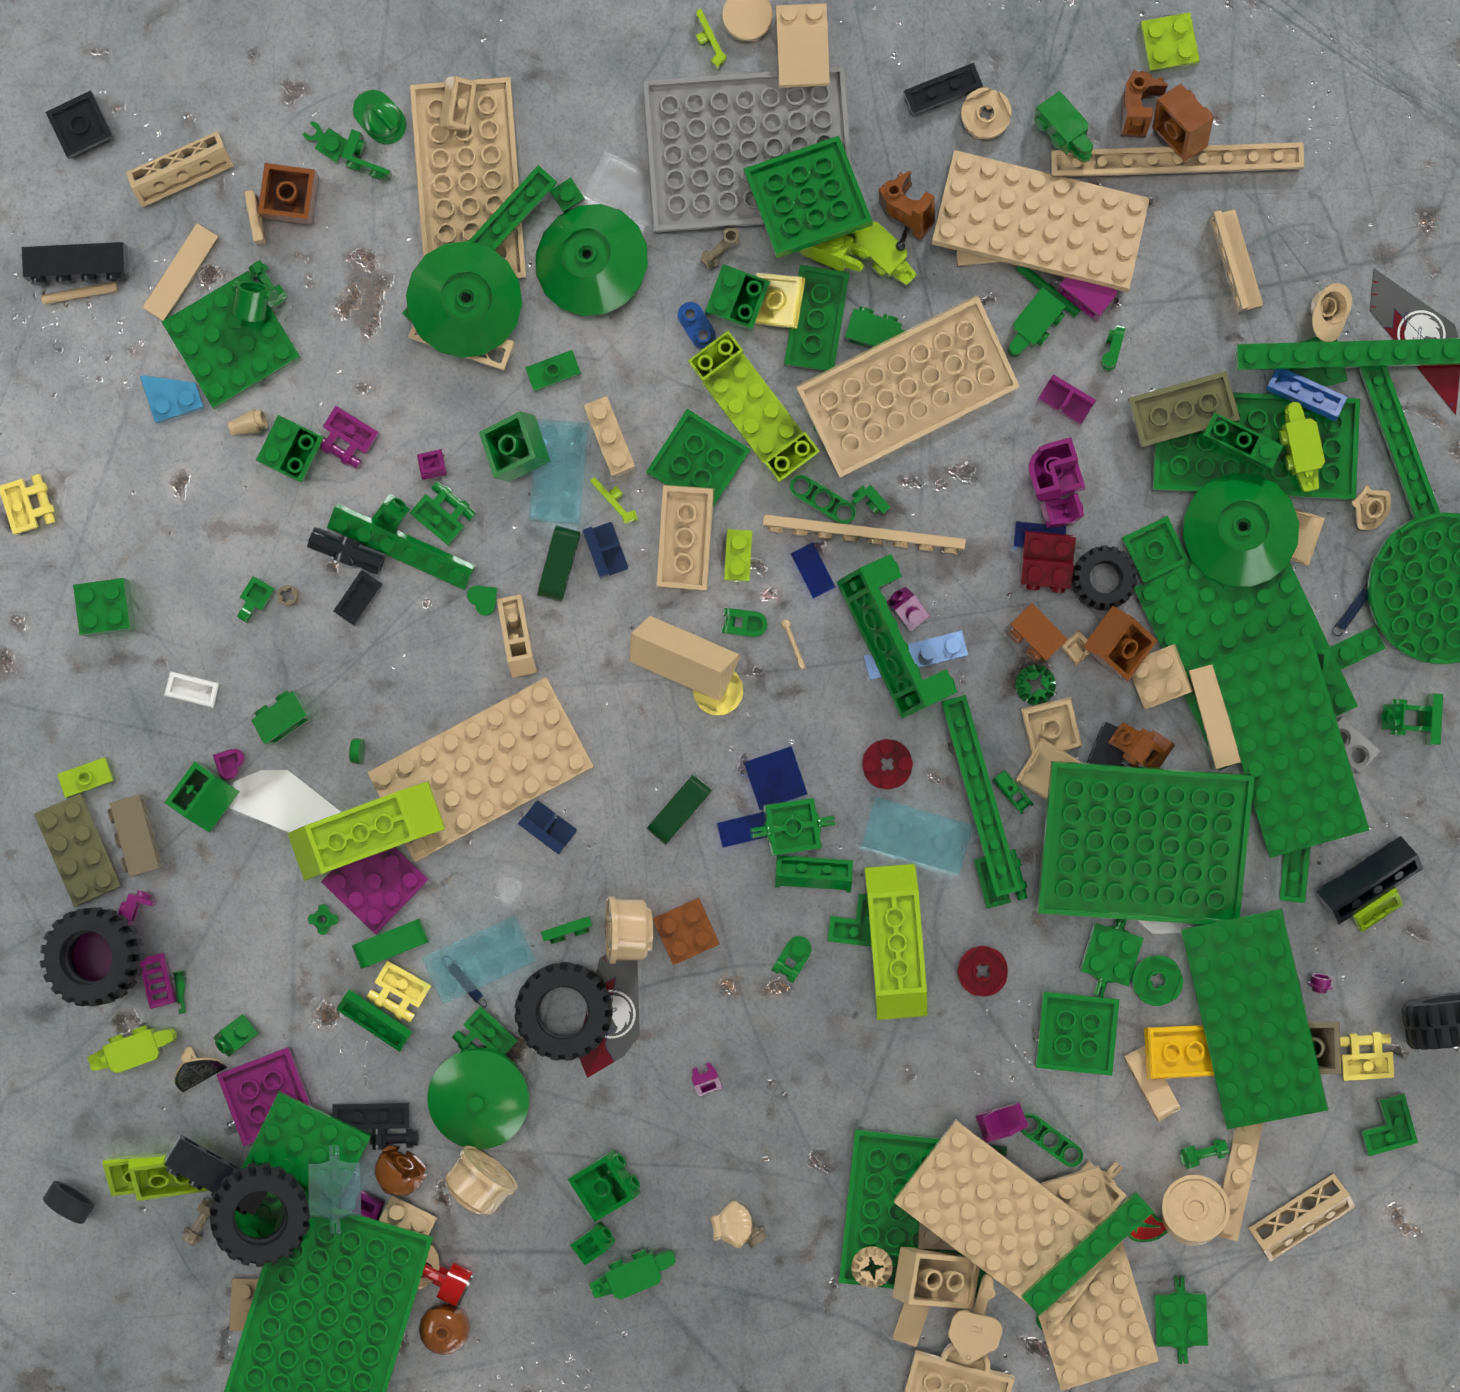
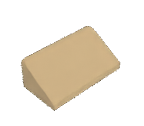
M451 76L446 79L439 127L469 132L477 82L458 76Z

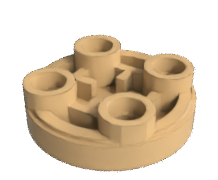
M727 0L723 7V24L728 33L734 38L741 41L756 42L771 27L773 19L771 4L768 0Z

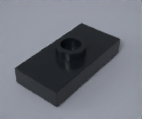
M361 570L333 612L355 626L383 584Z

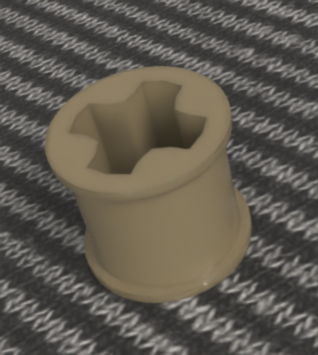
M284 585L279 588L277 599L285 606H294L299 601V592L290 585ZM292 589L291 594L294 596V599L287 600L285 603V597L282 594L284 591L289 592Z

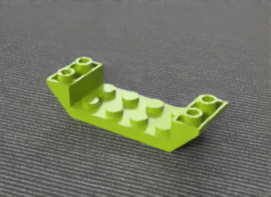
M726 331L688 360V363L704 387L763 465L779 482L820 452L806 432L800 429L743 354V349L729 331Z
M429 781L302 826L287 833L303 879L306 881L410 841L445 830L446 828Z
M915 864L864 868L877 1020L928 1016L919 889Z

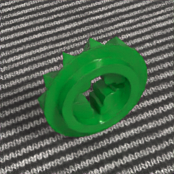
M1034 664L1020 671L1016 678L1015 687L1018 696L1024 702L1038 705L1046 703L1055 693L1056 681L1049 669L1045 666ZM1041 675L1040 684L1046 690L1037 689L1031 695L1032 685L1026 679L1036 680Z

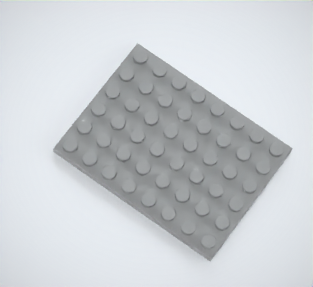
M844 66L829 67L830 86L779 88L778 71L643 81L654 233L764 225L743 168L839 136L852 167Z

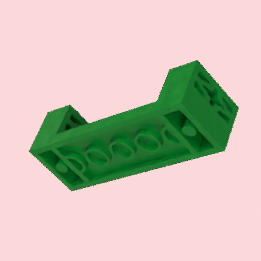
M890 554L858 568L836 582L903 719L957 693L955 682L947 669L924 680L920 675V669L909 652V646L898 629V623L887 606L886 598L880 592V589L902 577L898 563Z

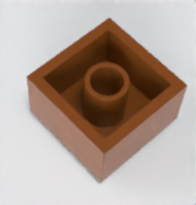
M1179 84L1157 98L1152 129L1185 162L1208 147L1214 117L1207 107H1203L1196 100L1192 91Z
M265 163L258 206L260 217L263 219L312 225L319 177L316 170Z
M1033 603L1028 605L1006 627L1009 630L1007 635L1016 644L1021 642L1027 648L1025 653L1034 662L1040 661L1043 663L1047 661L1068 640Z
M1112 606L1083 648L1109 671L1129 681L1158 640L1132 616Z
M699 897L653 918V922L673 965L720 945Z

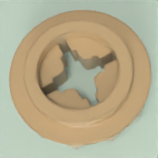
M866 1247L858 1251L854 1256L851 1265L852 1274L855 1280L864 1287L877 1288L886 1284L892 1274V1261L889 1255L881 1248ZM869 1257L872 1258L875 1265H883V1267L875 1270V1278L872 1277L870 1271L861 1270L869 1266Z

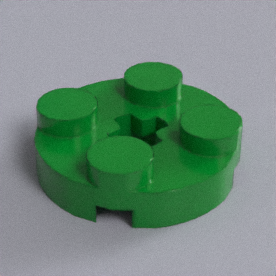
M1162 955L1143 958L1135 966L1131 978L1134 993H1136L1141 1001L1152 1006H1162L1174 1001L1183 988V976L1178 965L1172 959ZM1160 973L1162 974L1161 979L1164 980V984H1158L1157 988H1155L1150 979L1152 976Z

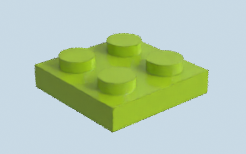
M1190 12L1140 22L1149 72L1193 65L1200 62Z

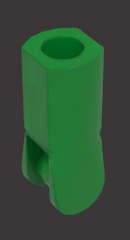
M1003 770L992 779L994 784L1021 815L1024 813L1023 810L1029 805L1031 807L1034 805L1006 770ZM1019 792L1023 798L1016 803L1012 797Z

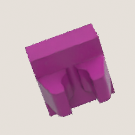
M711 1063L706 1064L708 1070L705 1073L699 1074L697 1067L692 1070L693 1077L691 1078L698 1096L722 1089L716 1069H714Z

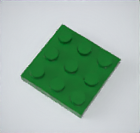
M686 409L646 473L664 485L714 488V508L751 449L694 412Z
M1043 991L1035 1067L1112 1076L1120 999Z

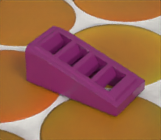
M165 954L146 957L145 961H140V967L143 968L142 977L149 1008L153 1009L177 1002ZM160 962L161 967L148 970L147 965ZM162 972L163 977L150 979L151 974ZM165 983V987L153 990V984ZM167 993V997L155 998V994Z

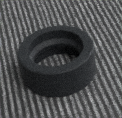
M53 1181L43 1197V1201L49 1208L64 1218L78 1224H83L94 1208L93 1202L86 1195L60 1181Z

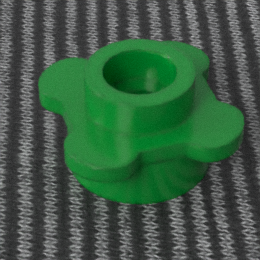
M321 904L314 914L308 916V923L313 924L320 935H325L332 925L338 923V917L328 910L327 905Z

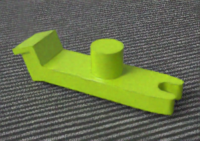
M702 9L696 10L695 14L703 29L702 32L695 35L699 45L709 41L715 54L711 59V64L719 71L720 66L727 60V56L722 52Z
M595 476L590 480L593 486L623 518L625 524L635 520L639 521L635 510L626 512L616 501L623 495L617 486L608 492Z

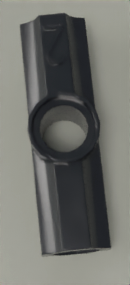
M316 527L311 532L307 544L308 548L331 556L333 560L351 567L353 565L377 575H379L386 554L365 547L356 540L343 535L337 536Z

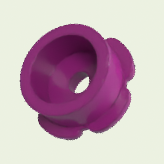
M1313 973L1311 980L1308 981V985L1312 987V991L1324 994L1327 993V990L1333 988L1331 984L1332 977L1321 973Z

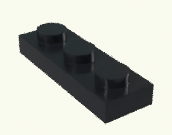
M971 63L903 91V94L913 116L982 88L983 84L974 63Z
M410 1102L332 1104L333 1117L357 1129L410 1128Z

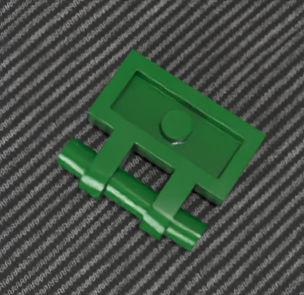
M437 481L431 488L438 494L435 499L432 500L425 494L410 511V514L449 546L465 528L457 520L463 515L471 521L476 513L469 508L470 504L465 500L461 501L452 493L453 490L448 486L444 487ZM444 501L455 508L451 515L440 506Z
M1013 849L1010 850L1021 888V891L1016 892L1019 901L1028 898L1026 888L1028 887L1026 880L1023 881L1020 866H1022L1021 859L1017 858L1016 850ZM985 858L973 859L986 909L1011 903L1009 894L995 897Z
M482 1006L463 1024L470 1033L465 1037L458 1030L451 1037L459 1044L457 1047L461 1050L477 1048L472 1043L477 1037L487 1049L498 1051L504 1055L518 1041Z

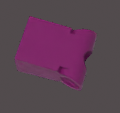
M90 932L82 935L74 947L73 961L79 974L89 981H98L106 976L111 967V948L105 938L98 933Z

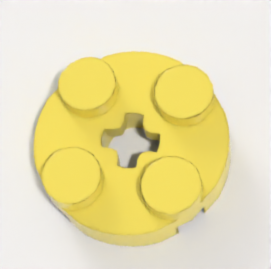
M734 671L721 702L693 690L694 699L699 708L704 712L714 716L726 715L735 710L742 700V681Z

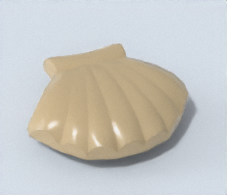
M1368 485L1364 487L1359 496L1351 503L1355 507L1357 527L1361 530L1376 529L1385 521L1391 510V495L1389 491L1371 490Z
M736 1201L729 1203L718 1216L710 1217L713 1228V1241L721 1239L735 1248H741L752 1234L753 1224L751 1215L744 1206Z

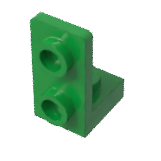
M352 129L341 156L343 162L346 163L345 166L357 172H360V169L370 172L369 176L381 181L384 178L391 179L392 173L390 170L356 158L357 155H362L366 142L363 141L364 137L361 132Z

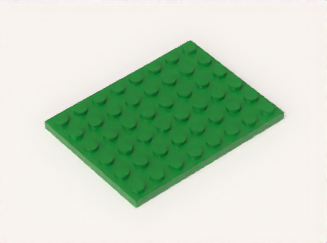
M1192 560L1152 580L1135 586L1136 590L1134 593L1158 640L1160 648L1163 649L1175 644L1191 687L1192 683L1188 672L1190 670L1212 665L1211 662L1311 633L1315 648L1330 649L1327 688L1336 717L1358 707L1290 562L1272 580L1252 587H1236L1221 584L1205 576ZM1193 690V692L1183 696L1210 752ZM1232 765L1225 766V767H1222V768H1218V771H1221V770H1223V769H1225V768H1227V767H1230V766H1232Z
M1051 761L1037 912L1039 914L1188 924H1208L1240 917L1254 776Z
M308 1200L310 1210L309 1228L307 1235H304L302 1238L303 1242L300 1247H295L292 1250L293 1254L287 1259L285 1256L279 1259L280 1263L274 1265L271 1262L264 1263V1267H262L224 1392H387L434 1237ZM281 1205L273 1233L281 1226L283 1222V1205Z

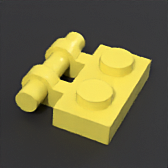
M41 474L31 476L33 486L26 487L24 479L0 485V495L13 535L39 528L36 518L41 516L44 517L46 525L55 523L53 515L55 510L53 504L49 503L46 493L48 488L46 483H43ZM37 495L40 504L39 508L33 509L29 496Z
M387 960L374 982L383 987L382 991L379 994L371 989L366 998L373 1001L376 1007L380 1009L383 1007L394 1013V1017L397 1019H404L411 1023L415 1014L407 1010L409 1004L411 1003L419 1008L432 985ZM390 992L403 999L400 1005L387 998Z
M1372 1032L1371 1035L1358 1036L1357 1033H1353L1346 1037H1340V1047L1350 1048V1054H1341L1342 1080L1395 1078L1393 1052L1382 1051V1044H1391V1035ZM1372 1045L1373 1053H1360L1359 1046Z

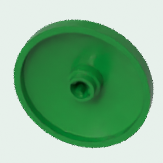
M469 1048L454 1053L440 1064L430 1081L427 1103L433 1123L447 1139L462 1147L472 1146L477 1149H489L507 1142L519 1131L529 1110L530 1093L523 1072L509 1057L492 1049Z

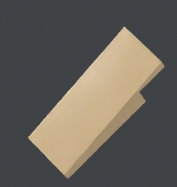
M649 616L631 633L629 662L721 702L741 657L740 654L652 616Z

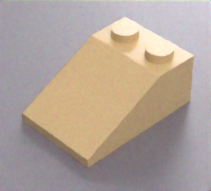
M826 3L776 5L779 88L830 86Z
M900 1247L892 1298L911 1305L973 1309L980 1267L964 1255Z

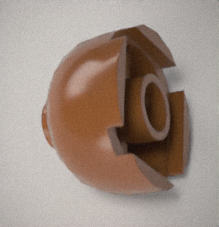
M387 1146L379 1155L375 1165L377 1182L381 1189L389 1195H409L416 1191L427 1176V1174L424 1175L426 1167L417 1156L408 1150L405 1155L398 1151L400 1147Z
M447 1303L435 1304L421 1318L419 1326L420 1339L425 1347L435 1354L447 1355L455 1353L464 1346L469 1338V1318L464 1310L458 1306L455 1307Z

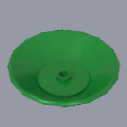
M603 204L579 205L559 215L543 232L536 251V276L545 295L560 309L580 316L604 315L625 305L640 288L648 268L647 243L639 226L623 211ZM586 252H592L590 258H584Z
M470 241L446 243L426 254L411 273L406 292L409 319L420 338L438 352L459 358L485 355L502 345L517 326L522 308L520 282L509 262L492 248ZM464 293L470 296V301L467 303L461 300V295Z
M1230 473L1209 481L1193 496L1184 515L1183 540L1190 559L1205 576L1226 586L1252 587L1272 580L1288 566L1298 546L1299 519L1292 500L1276 483L1257 474ZM1245 523L1247 530L1240 531L1238 525Z

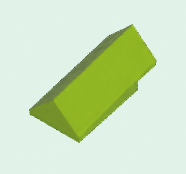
M168 1153L106 1157L102 1160L111 1197L135 1193L136 1200L141 1201L209 1190L204 1187L202 1190H199L188 1183V1178L182 1175L176 1177L167 1172L164 1159Z

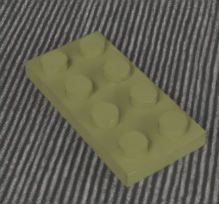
M1227 371L1127 399L1141 448L1204 431L1214 412L1234 422L1240 420Z
M82 793L34 813L74 907L122 886Z

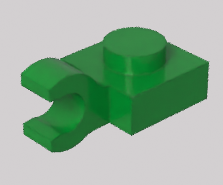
M252 576L240 596L246 602L237 617L248 623L255 608L261 611L264 610L275 589Z

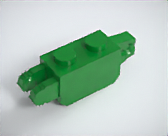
M642 1249L631 1254L632 1259L625 1262L622 1259L615 1260L608 1264L609 1268L605 1270L602 1276L589 1283L594 1298L613 1294L615 1298L622 1300L655 1286L660 1282L662 1277L661 1271L668 1269L669 1266L672 1267L676 1263V1254L668 1249V1251H662L654 1255L652 1250L646 1252V1249Z

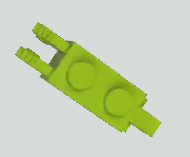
M873 222V226L849 234L853 238L854 243L869 249L871 254L868 260L873 264L871 268L880 277L883 275L888 279L893 277L904 286H908L914 280L917 274L906 261L907 249L898 251L896 243L899 241L878 222Z
M847 235L799 251L804 257L838 271H843L846 267L860 272L864 265L857 259L852 258V254L864 259H868L871 254L869 249L854 243L853 238Z
M1293 401L1284 409L1286 423L1281 426L1282 431H1279L1280 442L1283 446H1286L1287 455L1284 457L1285 465L1288 471L1291 470L1292 476L1296 475L1302 492L1314 491L1319 489L1318 470L1325 463L1317 422L1313 419H1305L1301 404Z
M144 1025L133 1029L132 1036L124 1038L122 1034L108 1038L109 1044L102 1046L103 1049L87 1057L92 1071L110 1068L111 1071L120 1073L156 1060L163 1053L162 1046L176 1041L178 1032L174 1028H167V1030L163 1029L156 1032L155 1027L147 1029V1026Z

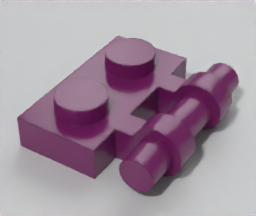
M335 406L322 426L331 433L327 439L324 437L320 447L323 452L327 454L330 452L341 459L340 462L344 465H350L358 469L362 460L354 456L357 449L367 454L378 437L379 432L338 406ZM338 437L350 444L347 450L335 444Z

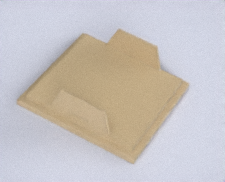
M1295 508L1299 519V539L1291 561L1309 566L1325 518Z
M1042 738L1015 781L1047 800L1051 761L1082 762Z

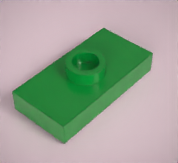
M572 350L525 367L534 392L581 375Z

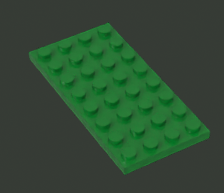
M1233 392L1240 420L1236 421V423L1281 444L1279 431H1282L1281 426L1286 423L1284 409L1292 402L1275 394ZM1347 398L1336 422L1302 407L1305 419L1311 418L1317 422L1325 458L1324 465L1318 470L1319 489L1302 492L1296 475L1292 476L1291 470L1288 471L1286 468L1284 457L1287 455L1285 445L1273 468L1267 472L1244 461L1204 437L1205 430L1154 444L1152 490L1198 492L1213 479L1230 473L1257 474L1276 483L1288 497L1356 499L1360 399Z
M1311 633L1211 662L1229 717L1244 773L1254 776L1252 800L1269 857L1272 858L1369 831L1370 828Z
M1283 908L1181 929L1227 1130L1328 1111L1329 1107Z

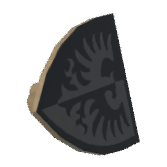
M187 1047L183 1050L184 1054L181 1057L183 1062L175 1073L174 1083L180 1091L185 1092L226 1069L227 1066L214 1058H197L193 1048Z

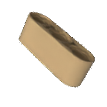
M1145 1045L1124 1056L1131 1073L1158 1122L1181 1110L1165 1078L1147 1079Z

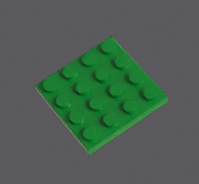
M839 136L743 168L776 258L873 226V220Z
M249 271L239 275L162 321V324L213 409H216L301 358L268 303L266 317L263 321L249 322L233 316L235 291L231 289L232 283L234 281L255 282L250 276Z

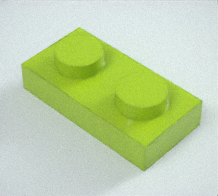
M727 529L724 580L749 582L752 545L751 530Z

